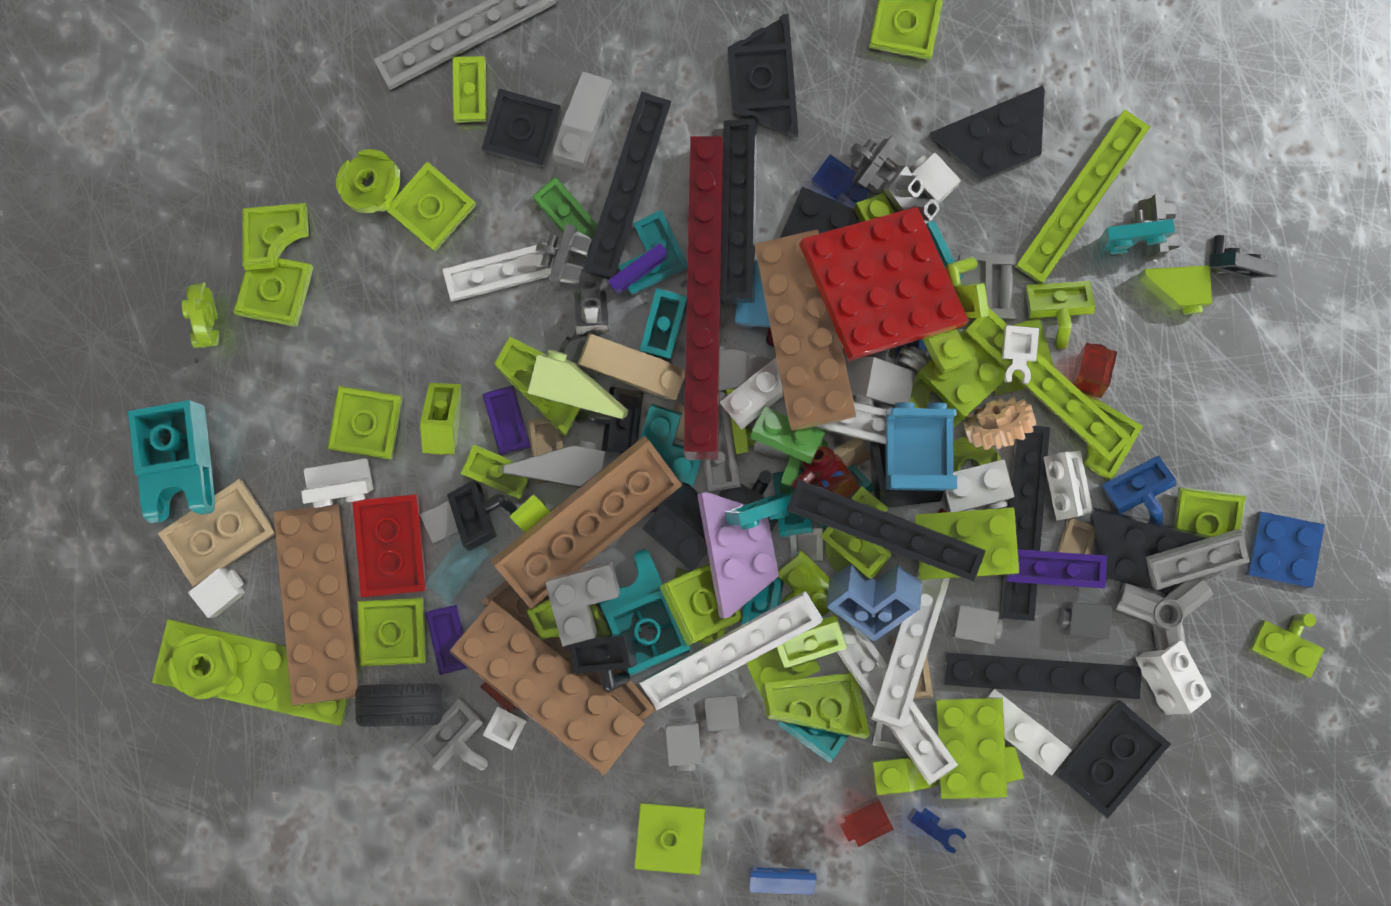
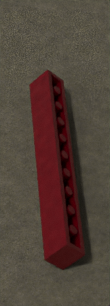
M690 136L684 454L686 460H718L723 136Z

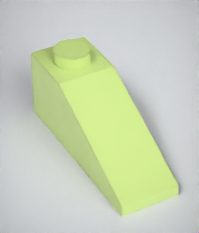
M548 350L547 355H537L528 389L529 394L621 419L627 417L628 410L575 362L566 360L567 354Z

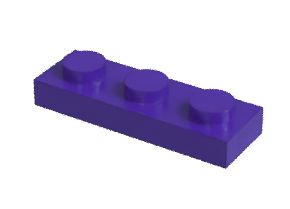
M1018 549L1019 574H1005V582L1104 589L1106 588L1107 556Z

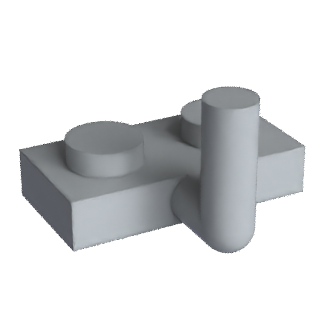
M460 699L443 715L442 721L438 725H433L414 745L425 760L436 770H439L455 752L464 762L478 770H484L488 765L487 759L472 751L465 743L483 722Z

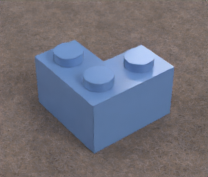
M851 563L829 580L826 607L870 639L876 641L920 610L922 582L900 565L895 566L875 581L874 579H869Z

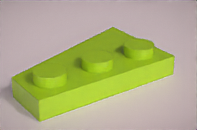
M509 336L494 363L495 368L566 438L581 408L529 394L528 389L537 355L544 353Z
M851 673L767 682L761 686L768 719L864 739L870 736L860 687Z

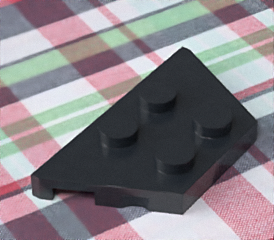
M783 14L779 17V20L765 28L761 27L751 33L750 37L745 40H739L728 47L732 113L746 119L755 118L756 122L791 137H798L789 14Z
M1042 85L932 131L929 134L930 139L934 143H939L951 153L950 156L958 163L964 164L969 169V172L980 181L1039 158L1042 154L1044 86Z
M1095 507L1091 509L1100 555L1107 556L1106 578L1151 590L1155 589L1152 587L1146 561L1147 556L1212 537ZM1177 584L1155 591L1168 594Z

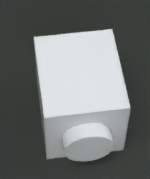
M936 153L928 159L923 155L910 168L913 171L912 175L919 176L923 181V191L928 198L935 199L938 204L953 192L961 182L959 177Z
M218 568L189 591L188 594L207 618H217L244 596L246 592L241 587L244 582L234 570L228 571L226 568Z

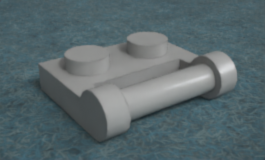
M959 254L958 261L974 257L978 263L976 269L961 273L963 276L961 284L985 283L988 307L1003 321L1016 320V310L1013 309V267L1016 266V256L1004 254ZM992 266L1000 267V309L992 308Z

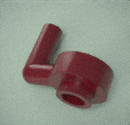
M821 446L818 448L811 464L803 461L805 470L793 481V489H795L798 479L811 483L814 479L824 480L831 477L838 469V461L834 451L828 447Z

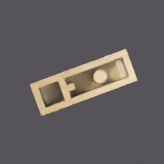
M588 334L577 363L651 395L669 400L677 399L686 373V369L593 334Z

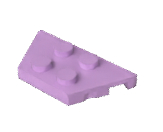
M707 492L699 493L697 495L719 617L728 618L779 576L768 517L759 520V526L742 530L740 526L728 525L725 511L743 506L744 504Z

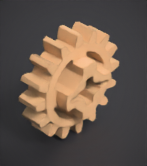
M1001 398L998 401L987 402L985 408H975L976 414H969L967 416L968 421L963 423L968 442L973 443L975 448L983 445L984 450H988L993 445H996L997 449H1001L1002 445L1004 447L1014 445L1015 439L1024 440V433L1033 432L1032 426L1036 425V420L1031 404H1026L1024 399L1016 402L1015 398H1011L1004 402Z

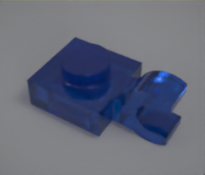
M831 154L811 179V183L836 200L842 194H845L856 204L866 200L869 194L867 190L852 181L856 176V172Z
M914 807L907 817L910 822L939 841L950 853L955 854L957 851L953 846L949 845L948 840L951 835L956 834L962 839L966 838L965 833L957 827L942 828L938 825L941 818L926 807L922 812Z

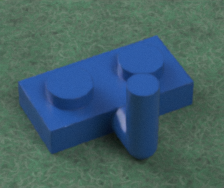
M1158 455L1102 484V491L1117 513L1122 514L1144 503L1149 511L1150 521L1163 524V509L1155 496L1176 486V479Z

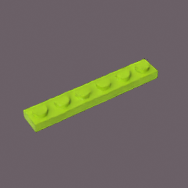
M1126 109L1122 111L1015 267L1039 284L1044 283L1151 126Z
M885 193L860 201L853 208L860 222L895 213ZM957 329L922 339L941 375L967 365L972 360Z
M988 307L989 315L976 318L964 332L1006 369L1010 366L1011 360L1001 358L1004 326L1007 324ZM1038 352L1035 362L1027 361L1026 363L1031 372V379L1028 384H1022L1023 375L1019 370H1015L1012 373L1014 378L1107 462H1111L1132 439L1129 434Z

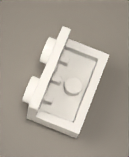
M1068 451L1043 457L1056 521L1090 515L1092 504L1081 451Z
M364 458L306 468L304 476L307 488L302 490L301 494L303 504L313 502L314 508L332 505V499L345 497L346 502L365 499L364 493L373 490L368 459Z
M1005 460L953 472V475H957V489L944 491L948 508H946L947 512L972 511L977 507L985 505L988 506V509H998L1008 506L1006 500L1014 498Z
M1176 641L1166 650L1143 652L1136 658L1143 677L1150 685L1157 704L1165 715L1192 713L1211 697V693L1183 641Z

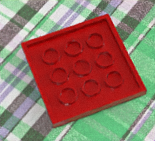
M918 206L802 238L799 243L849 361L960 328L969 321Z

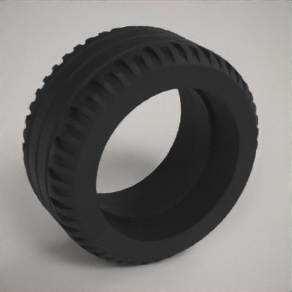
M437 683L360 685L356 689L355 720L360 727L438 725L442 721V688Z

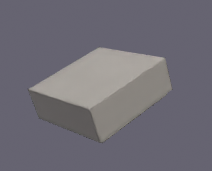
M449 501L420 514L433 544L459 533Z
M737 695L704 698L707 731L740 728Z

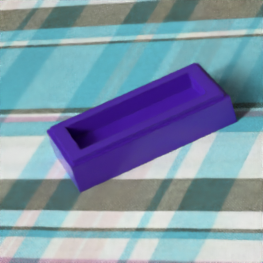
M661 243L657 244L609 279V286L614 293L619 295L666 261L668 257L666 249Z
M511 385L483 393L499 455L502 456L531 448L515 387Z
M458 604L425 612L439 675L468 669V667L449 653L464 634Z

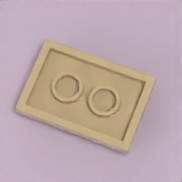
M238 479L215 495V510L212 513L199 515L190 511L158 534L191 585L196 587L218 568L227 567L275 535V529L244 482Z

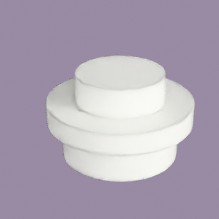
M910 346L908 350L901 348L899 352L901 356L898 363L917 374L928 363L925 360L927 355L913 346Z

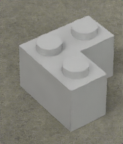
M844 355L854 402L869 406L875 404L877 408L889 410L890 408H895V403L910 401L915 376L914 371L875 357L864 356L849 361L847 355Z
M612 561L549 577L546 580L545 584L562 646L595 638L597 629L590 605L614 599L620 595Z

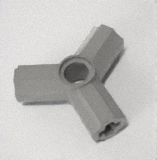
M1201 577L1180 583L1164 597L1124 583L1116 598L1114 609L1151 623L1153 625L1156 650H1166L1176 641H1183L1186 646L1183 619L1214 594ZM1164 605H1168L1173 614L1172 619L1167 623H1164L1159 617V611Z

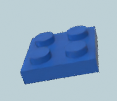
M1262 511L1257 512L1246 575L1313 588L1325 524Z

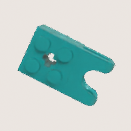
M191 400L128 411L134 474L138 476L141 511L145 520L151 524L166 520L169 517L170 500L175 493L181 490L185 492L188 506L193 512L199 515L212 513L215 510V495L205 406Z
M645 548L634 554V563L638 574L636 581L629 587L619 588V597L598 602L611 634L631 632L637 665L632 668H626L630 677L689 653L691 650L690 646H687L659 587L663 585L649 551ZM647 625L649 630H656L657 634L653 635V640L647 641L646 638L641 639L638 636L639 633H642L641 627Z

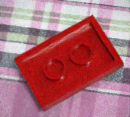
M413 494L353 501L361 597L427 591L419 496Z

